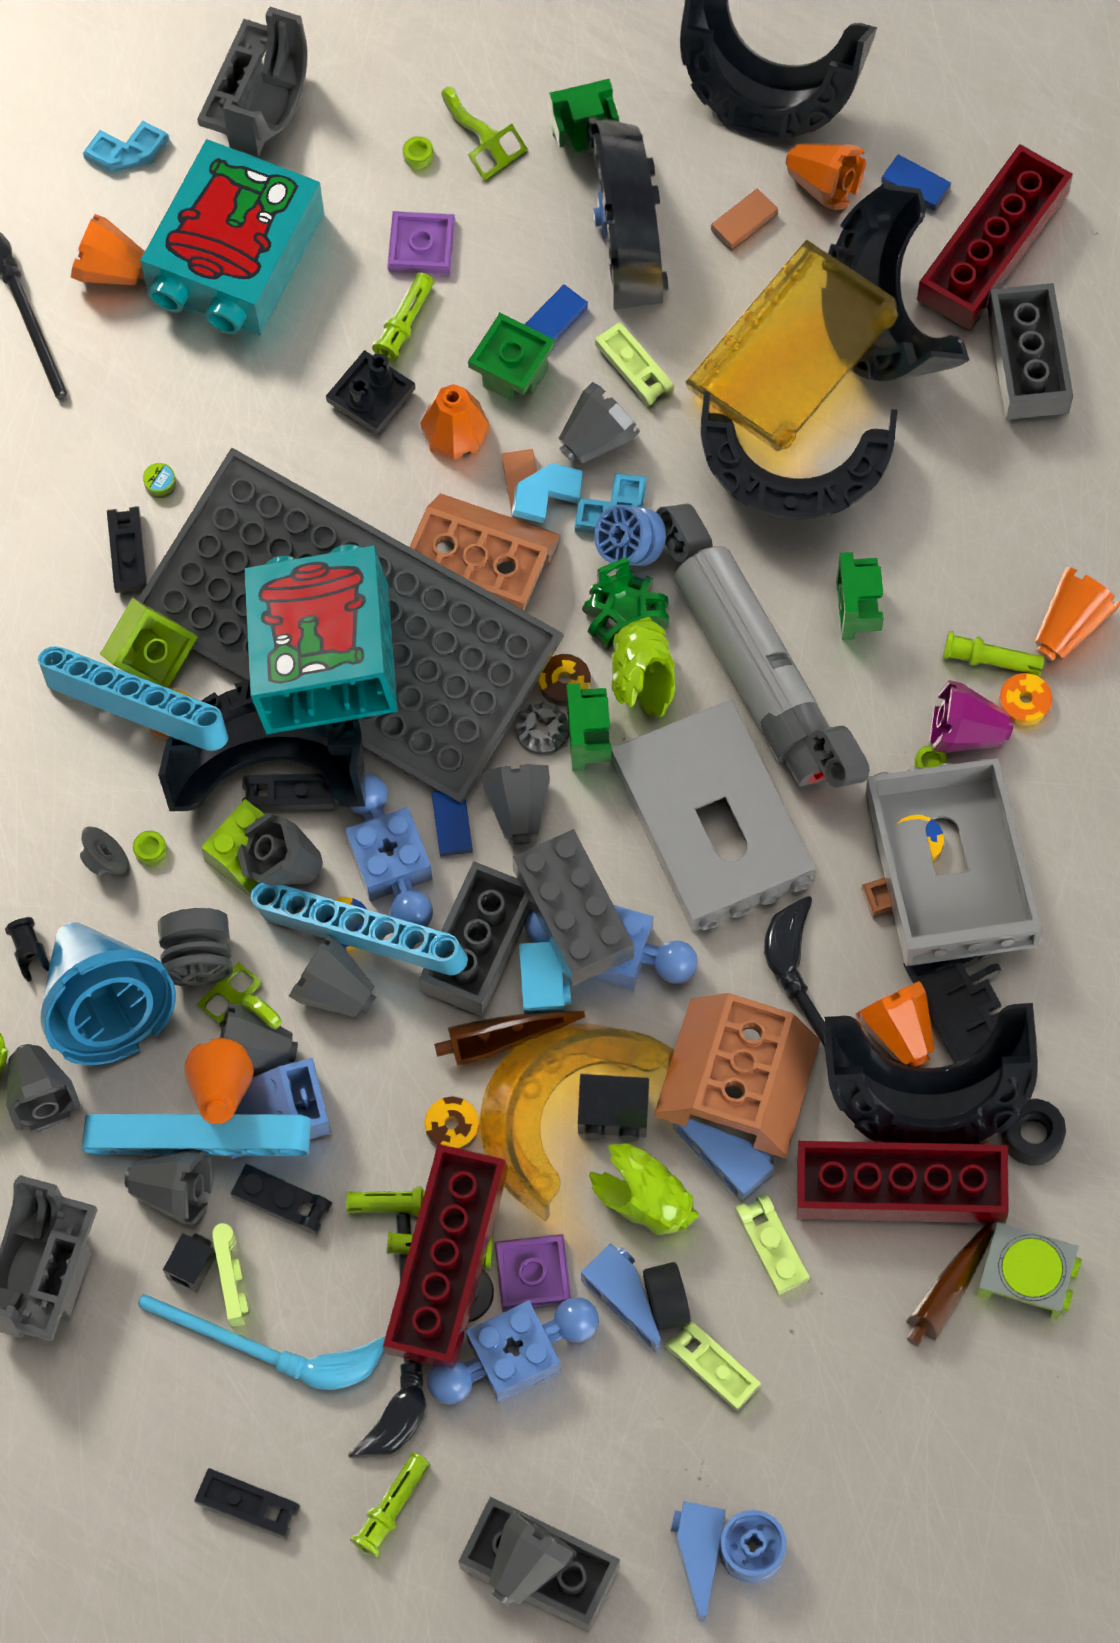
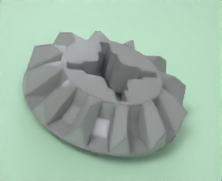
M544 701L536 705L529 704L527 709L520 712L516 724V733L520 742L526 748L541 753L550 752L560 747L566 740L569 731L566 714L557 705L546 704ZM537 717L544 723L552 722L548 725V736L541 729L535 730L537 727Z

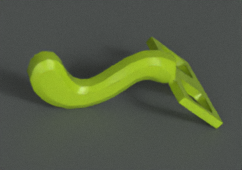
M447 86L441 91L443 101L451 115L463 127L475 132L479 136L480 145L467 155L483 181L528 150L512 123L502 130L496 131L485 122L469 114L452 87ZM511 131L519 142L520 147L511 155H508L500 144V138ZM484 149H488L496 161L495 166L487 172H483L476 161V155Z
M240 962L233 967V973L229 978L218 982L196 1004L197 1007L220 1026L226 1021L224 1019L225 1011L220 1016H215L206 1009V1004L216 995H221L229 1003L243 1005L272 1029L276 1030L282 1024L280 1016L259 997L252 995L263 982ZM241 971L254 980L244 992H238L229 984L230 980Z

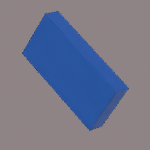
M899 154L894 158L881 179V183L920 188L925 206L933 211L937 209L951 188V182Z
M563 284L524 325L556 340L587 309L588 302Z
M440 791L431 792L440 857L473 852L466 798L461 804Z

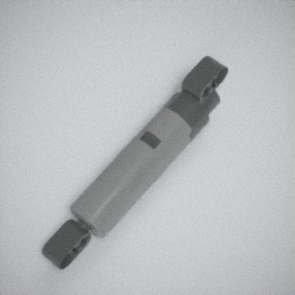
M687 503L657 509L656 513L663 520L666 529L665 545L674 560L683 562L675 573V582L778 762L782 765L787 764L799 787L826 780L831 786L838 788L866 781L870 772L869 764L857 741L847 727H830L815 698L730 550L722 546H713L710 534L692 505Z

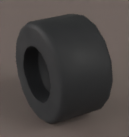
M1038 1098L1028 1099L1019 1112L1020 1117L1001 1134L1003 1145H1008V1154L1019 1163L1030 1166L1042 1165L1052 1160L1060 1151L1066 1134L1065 1119L1059 1109L1050 1102ZM1033 1120L1044 1125L1047 1130L1046 1139L1038 1144L1026 1141L1021 1136L1020 1131L1021 1126L1025 1122Z
M675 1262L644 1269L645 1287L657 1329L664 1330L690 1323V1310L678 1265Z

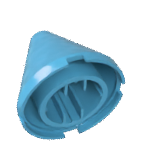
M73 922L61 927L55 935L40 1016L42 1031L50 1047L62 1053L64 1059L82 1065H101L119 1061L141 1050L138 1043L152 1032L156 1037L162 1032L172 1016L176 1001L175 986L164 965L155 957L84 924Z

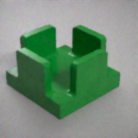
M610 79L549 93L550 128L552 135L556 137L559 148L565 146L566 133L569 135L575 153L587 151L585 146L586 117L594 115L619 121Z
M499 312L468 360V368L482 375V382L485 388L507 399L512 397L513 390L522 395L526 391L533 394L547 372V358L555 347V340Z
M853 552L840 553L836 587L841 639H855V633L881 631L884 616L883 612L878 610L877 599L883 597L881 567L878 566V558L853 559Z
M580 683L567 684V714L572 771L585 770V764L612 761V748L609 741L610 717L606 688L582 690L580 689Z

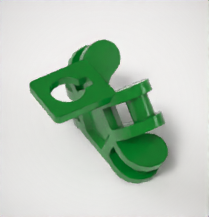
M627 557L605 565L597 570V584L591 586L589 591L591 595L590 600L585 601L582 607L584 613L596 617L590 624L588 633L592 637L598 636L602 640V645L606 649H610L613 646L615 634L634 621L650 617L660 627L669 624V615L665 612V608L669 605L668 596L662 593H650L653 578L646 576L645 579L636 577L635 572L629 568ZM620 568L615 575H607L609 572ZM646 605L651 607L652 610H646ZM609 618L616 623L610 630L605 626Z

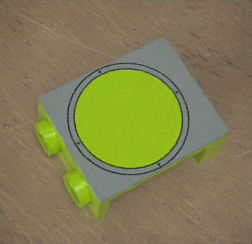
M997 1222L976 1296L989 1300L991 1294L994 1293L1051 1310L1050 1318L1057 1320L1061 1310L1068 1311L1073 1291L1067 1290L1070 1277L1076 1279L1080 1269L1082 1258L1076 1257L1079 1246Z

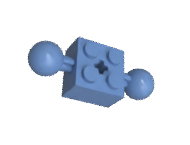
M365 774L366 805L365 807L349 808L356 814L364 816L366 822L346 828L345 831L350 851L369 901L394 893L395 899L390 907V916L427 927L433 916L432 904L424 894L414 891L413 886L433 880L432 870L409 807L385 815L383 808L388 799L387 787L378 776ZM387 852H393L394 855L388 856Z
M614 905L634 943V958L591 977V979L634 991L642 963L655 966L659 976L669 983L679 984L686 982L695 974L698 958L695 950L688 943L673 940L663 944L661 947L649 944L653 932L654 916ZM531 909L525 920V929L528 937L534 943L549 942L533 909Z
M569 1298L558 1306L553 1320L541 1325L528 1300L466 1331L467 1341L475 1358L465 1363L458 1360L454 1368L445 1366H433L427 1378L429 1392L437 1401L443 1404H456L468 1396L472 1388V1382L485 1376L497 1402L517 1394L561 1372L560 1361L551 1344L562 1338L576 1343L591 1338L599 1325L597 1309L590 1301L584 1298ZM511 1346L520 1347L519 1355L514 1357L511 1352L505 1354L508 1351L507 1348Z

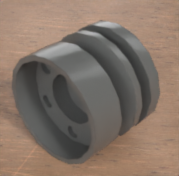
M190 908L170 912L159 919L157 922L159 944L161 948L165 949L160 955V959L174 985H209L221 982L232 975L231 949L225 945L230 940L229 922L226 913L212 908Z

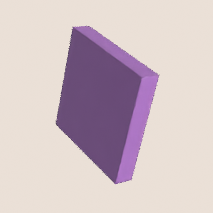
M393 211L388 271L450 275L455 214Z
M563 1234L494 1242L502 1312H506L528 1300L533 1309L559 1306L563 1301L571 1298Z

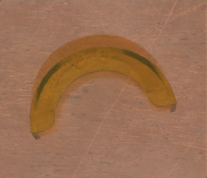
M591 1023L568 1024L515 1047L501 1061L489 1080L483 1096L480 1113V1133L485 1154L506 1159L508 1173L504 1188L546 1222L550 1217L549 1203L557 1195L561 1183L559 1174L551 1165L544 1151L540 1132L543 1110L552 1092L571 1074L597 1064L611 1063L624 1071L629 1066L645 1072L655 1071L661 1066L668 1070L674 1049L651 1036L639 1032Z

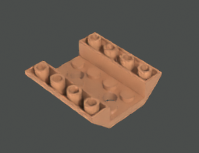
M440 493L426 507L409 547L525 612L544 563H550L561 534ZM443 541H449L454 544V549L449 553H441L436 547ZM503 562H510L515 566V569L509 574H502L497 570V567Z
M724 993L690 999L653 1117L687 1127L690 1115H694L756 1135L753 1145L754 1149L786 1159L820 1039L794 1013L734 994ZM746 1029L755 1030L760 1035V1039L755 1041L748 1040L743 1035V1031ZM727 1087H736L741 1090L743 1096L738 1099L731 1098L726 1094L725 1089Z

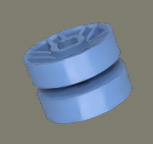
M614 505L607 508L600 515L595 526L594 540L599 554L609 563L627 557L631 566H647L661 555L666 542V529L658 513L650 508Z
M748 1510L738 1513L727 1522L721 1536L719 1552L725 1570L732 1577L744 1583H761L770 1579L778 1572L784 1559L787 1544L785 1532L780 1523L766 1512ZM751 1541L756 1542L758 1547L755 1553L750 1552L747 1546Z

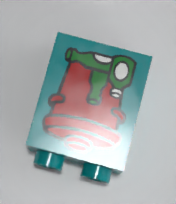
M206 139L140 260L150 300L157 306L170 312H180L183 306L204 313L206 321L211 326L227 334H238L240 329L243 328L261 335L324 216L320 182Z
M352 544L341 545L334 548L328 554L299 559L291 556H278L270 559L265 565L245 568L250 692L266 734L398 712L388 584L374 545L367 547Z

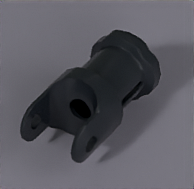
M32 917L12 921L5 928L6 934L11 936L16 949L14 956L21 973L28 982L32 980L28 968L31 961L39 957L41 965L47 972L50 966L45 948L42 943L38 942L33 929L35 922Z

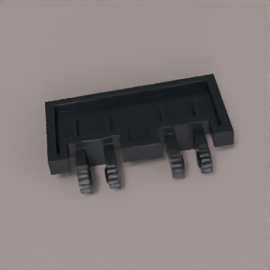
M990 954L905 966V963L903 964L913 984L918 981L921 982L927 995L929 1015L954 1063L968 1058L984 1045L996 1025L999 1014L998 1012L990 1016L989 1013L1002 1007L989 982L991 978L1002 972L998 963L991 964L970 976L965 970L986 959Z

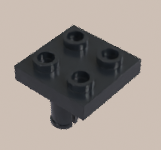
M364 350L328 392L326 401L378 435L416 388L413 381L388 366L389 361L385 355H371Z

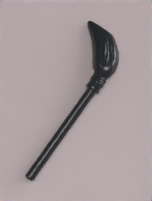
M0 232V275L2 282L9 285L55 397L58 399L64 398L67 395L66 388L21 284V272L18 269L15 258L12 257V247L7 238Z
M807 896L792 903L773 916L764 939V955L771 971L780 978L779 982L784 991H787L789 999H795L825 1048V1022L806 993L808 986L804 983L801 974L797 970L801 959L803 928L812 903V897Z
M398 1213L396 1215L397 1233L411 1234L410 1214ZM398 1254L401 1281L407 1255ZM404 1359V1363L400 1365V1390L394 1394L371 1431L349 1452V1458H369L392 1454L402 1447L417 1431L423 1420L426 1408L425 1395L421 1388L423 1386V1374L421 1373L422 1364L420 1362Z

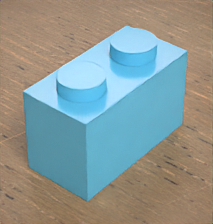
M550 942L519 944L524 1014L565 1011L564 1005L571 1004L570 984H563L562 973L565 971Z

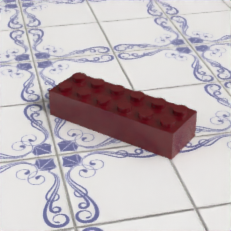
M1019 144L919 281L917 300L964 328L971 330L987 308L990 289H999L1003 286L1069 194L1073 173Z
M798 1141L797 1219L958 1223L999 1222L1006 1224L1009 1213L1008 1145Z
M442 1144L437 1145L383 1343V1348L388 1355L433 1366L455 1367L508 1173L506 1159Z

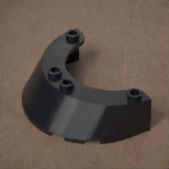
M685 0L680 31V52L683 66L686 65L687 72L692 81L691 87L704 106L707 104L721 117L719 120L731 128L753 137L771 140L792 139L794 136L803 135L808 132L812 133L822 128L846 105L860 77L875 39L877 27L863 23L850 24L844 30L835 47L822 58L802 65H785L760 56L744 42L733 23L729 9V0Z
M594 115L586 117L585 146L586 150H589L590 156H595L605 221H612L611 224H607L609 239L607 242L609 271L613 289V310L663 303V291L669 290L667 273L666 271L662 272L655 205L660 204L658 185L652 186L651 177L655 176L653 157L647 158L643 136L638 126Z
M883 183L857 203L840 224L843 230L836 244L831 243L824 266L825 269H828L827 289H822V309L826 330L839 358L846 360L853 368L854 373L869 380L881 382L896 381L953 369L969 361L963 339L954 335L934 338L922 333L910 320L903 304L900 281L903 257L912 235L922 223L926 212L920 188Z
M704 391L700 435L707 464L715 478L730 495L758 512L778 518L797 520L815 519L838 513L865 497L877 485L889 465L895 441L897 409H891L888 430L870 429L864 432L851 456L839 467L817 477L798 479L773 474L757 465L740 445L732 419L724 414L709 413L711 392Z
M250 679L235 683V689L219 696L214 692L201 700L220 710L228 734L226 745L220 749L208 751L169 736L158 773L170 812L195 810L204 804L215 786L230 774L252 764L275 760L293 761L315 769L326 779L332 790L333 800L340 806L365 807L366 805L363 743L359 720L353 719L266 734L251 698Z
M1033 1003L1012 1004L1001 1009L990 1037L979 1050L960 1062L936 1068L912 1067L898 1063L883 1055L866 1037L859 1021L851 1016L825 1017L827 1075L833 1099L839 1110L843 1111L854 1123V1128L874 1142L880 1140L891 1143L982 1144L983 1140L997 1132L1002 1134L1020 1117L1019 1112L1027 1100L1032 1097L1038 1074Z

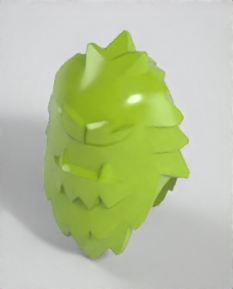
M650 617L634 621L615 634L613 640L614 653L612 654L611 688L616 700L623 705L626 702L630 707H633L637 697L648 716H653L654 714L657 717H662L674 698L676 686L675 664L667 645L669 641L664 636L666 632L657 623L652 621Z
M610 1144L608 1146L612 1154L611 1162L626 1181H622L607 1172L601 1175L591 1171L589 1174L594 1193L605 1205L617 1211L631 1223L645 1225L653 1234L658 1236L687 1229L688 1225L693 1223L699 1216V1212L693 1209V1195L689 1191L687 1192L681 1181L647 1151L631 1144Z

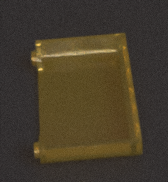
M806 239L685 383L688 389L702 400L704 398V391L711 392L710 405L775 451H780L783 448L787 449L795 441L798 431L885 328L888 329L894 324L898 316L895 298Z

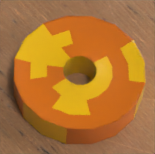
M1022 673L1007 679L1001 688L998 701L999 706L1008 712L1009 720L1013 721V724L1032 726L1043 721L1048 715L1053 698L1050 687L1043 679L1037 675ZM1026 696L1030 698L1031 702L1023 703L1020 698Z

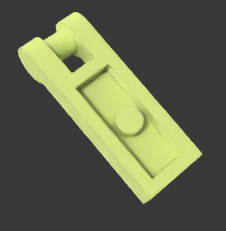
M621 322L595 338L597 348L634 389L646 407L654 404L656 398L661 394L667 395L674 390L673 383ZM652 378L655 384L648 387L645 381Z
M767 1193L756 1197L757 1201L747 1206L743 1203L735 1207V1212L777 1295H780L809 1281L810 1277L786 1233ZM763 1213L767 1222L756 1227L753 1218Z
M221 1223L214 1227L212 1237L228 1321L231 1327L245 1325L243 1314L249 1313L246 1293H239L237 1280L243 1279L239 1259H232L231 1251L235 1248L236 1238L232 1228L228 1224Z
M693 1321L682 1325V1331L675 1338L671 1337L664 1346L735 1411H738L761 1386V1383ZM692 1340L699 1344V1347L693 1353L686 1348Z

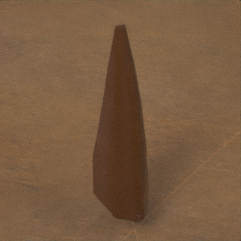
M553 1011L526 1013L447 1027L450 1040L435 1043L437 1057L454 1053L457 1065L485 1059L585 1017V1012Z
M986 1223L958 1252L923 1296L906 1321L914 1327L907 1337V1340L912 1345L918 1347L926 1335L936 1341L969 1286L997 1223Z

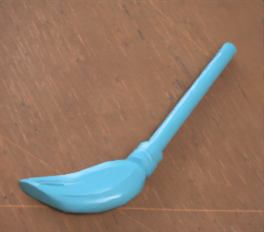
M146 1294L142 1295L138 1302L140 1308L275 1365L278 1372L285 1373L287 1376L295 1379H301L307 1385L317 1389L334 1390L345 1388L371 1375L384 1352L383 1343L385 1336L357 1348L322 1354L307 1359L288 1351L280 1353Z

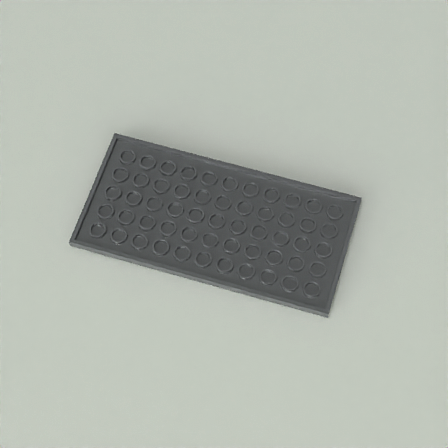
M231 447L139 596L138 601L196 634L198 638L192 650L244 680H249L245 568L265 565L270 559L278 556H291L299 559L328 554L334 548L341 545L352 544L360 547L374 545L388 584L398 712L358 719L362 732L363 748L462 804L563 639V633Z

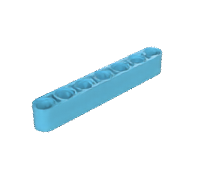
M53 646L46 648L38 656V662L46 685L54 691L204 750L213 751L220 749L228 741V734L222 714L215 706L62 647Z
M260 882L251 892V901L263 918L278 925L326 938L329 935L342 944L446 975L459 974L464 970L468 962L466 952L455 936L449 933L285 885L269 886ZM275 898L272 903L266 905L269 900ZM304 907L301 912L295 914L299 908ZM329 916H333L330 921L324 923ZM364 924L361 929L354 931L358 925ZM393 933L389 939L383 940L386 935ZM424 942L419 948L413 949L417 943ZM454 951L451 956L443 958L447 952Z
M89 1114L85 1116L82 1151L97 1155H163L195 1149L204 1151L205 1155L304 1156L309 1154L312 1119L302 1115L234 1114L229 1121L223 1124H212L204 1120L201 1114Z

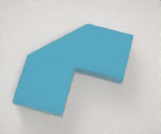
M143 120L126 143L99 130L84 150L83 156L86 160L109 172L153 163L170 140L169 134Z
M551 463L518 482L514 492L512 516L543 523L546 518L548 496L577 503L580 498L583 471Z
M615 473L611 502L579 498L575 532L594 534L600 515L611 506L628 505L643 507L647 477Z

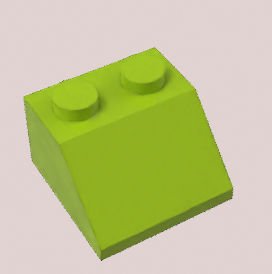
M132 598L100 655L112 665L127 673L169 688L198 636L158 611Z
M244 799L201 846L204 861L251 897L252 890L260 882L243 876L238 850L241 844L245 845V847L247 846L249 837L244 836L247 827L265 814Z

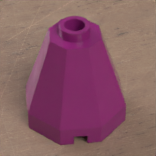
M948 680L940 689L938 698L944 699L940 707L935 706L929 737L930 743H934L932 745L933 750L948 753L1000 747L1005 740L1010 739L1013 731V721L1009 720L1010 717L1006 710L960 682Z

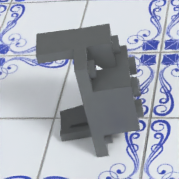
M270 6L265 15L267 25L243 19L197 118L198 126L228 135L230 148L259 157L265 142L280 133L292 119L303 91L308 61L307 40L302 17Z
M20 1175L13 1184L12 1207L0 1246V1332L22 1339L27 1334L53 1342L61 1316L66 1318L71 1316L92 1254L87 1244V1239L98 1209L94 1205L63 1197L57 1185Z

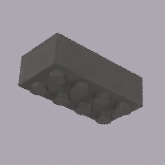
M1054 283L990 289L987 312L1006 420L1069 414L1073 400V390Z
M574 829L513 856V872L572 986L634 958V943Z
M473 861L441 930L455 936L467 954V965L463 971L455 975H446L424 968L419 977L420 991L422 993L483 1017L523 930L526 917L532 909L517 878ZM454 951L447 952L443 958L451 956Z
M490 1496L458 1561L459 1568L489 1583L505 1523L513 1511H518L546 1529L545 1531L552 1536H557L577 1552L565 1569L525 1601L589 1632L620 1568V1559Z

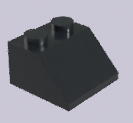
M580 1074L578 1133L584 1134L586 1138L603 1139L605 1135L619 1136V1139L623 1141H637L639 1137L646 1138L649 1078Z

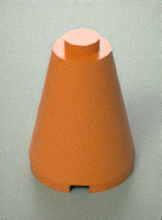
M1067 567L1062 573L1035 640V643L1039 646L1037 652L1052 662L1055 658L1059 660L1065 658L1115 613L1120 606L1119 601L1112 602L1115 596L1106 587L1088 575H1085L1083 579L1074 576L1077 570Z
M225 1038L211 1039L209 1043L203 1045L200 1043L195 1046L186 1058L184 1069L186 1082L201 1116L212 1124H223L232 1118L252 1082L254 1073L253 1063L246 1049L239 1043Z

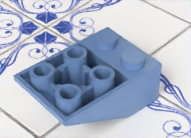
M313 1058L279 1066L253 1077L249 1088L234 1113L302 1115L312 1119L310 1139L331 1134ZM230 1156V1157H231V1159H234V1158H238V1157H242V1156Z

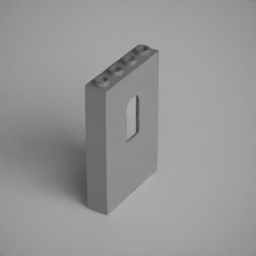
M732 699L612 748V765L692 932L700 928L702 930H709L717 926L721 919L731 915L733 918L740 917L749 912L752 906L763 903V905L771 904L777 901L783 893L791 890L799 892L812 884V881L815 879L816 868ZM726 798L746 839L747 851L745 855L736 861H726L720 858L712 846L696 813V809Z
M978 758L966 763H944L938 767L924 769L915 767L903 772H880L874 776H868L865 794L905 966L1039 947L1042 927L999 759ZM910 815H923L933 820L945 818L954 822L959 830L969 871L936 876L926 835V826L929 821L912 819L898 822Z

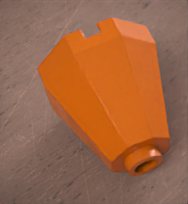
M802 143L789 150L786 156L788 174L823 206L832 210L847 208L851 202L845 200L850 192L853 195H856L865 171L866 160L860 157L861 154H864L863 148L853 144Z
M95 214L93 219L90 220L78 248V257L80 259L75 258L70 277L81 282L136 285L139 279L145 280L140 262L145 251L107 218Z
M451 384L441 388L431 400L420 422V428L427 440L430 451L456 460L463 457L462 454L470 452V454H473L480 450L489 431V422L480 402L465 388Z
M920 981L900 989L898 992L888 995L855 1013L861 1026L898 1063L918 1067L930 1061L928 1054L935 1049L927 995Z

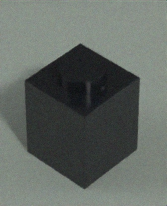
M182 1233L163 1268L166 1278L197 1293L216 1259L214 1248L211 1247L212 1242L199 1234L194 1233L190 1237Z

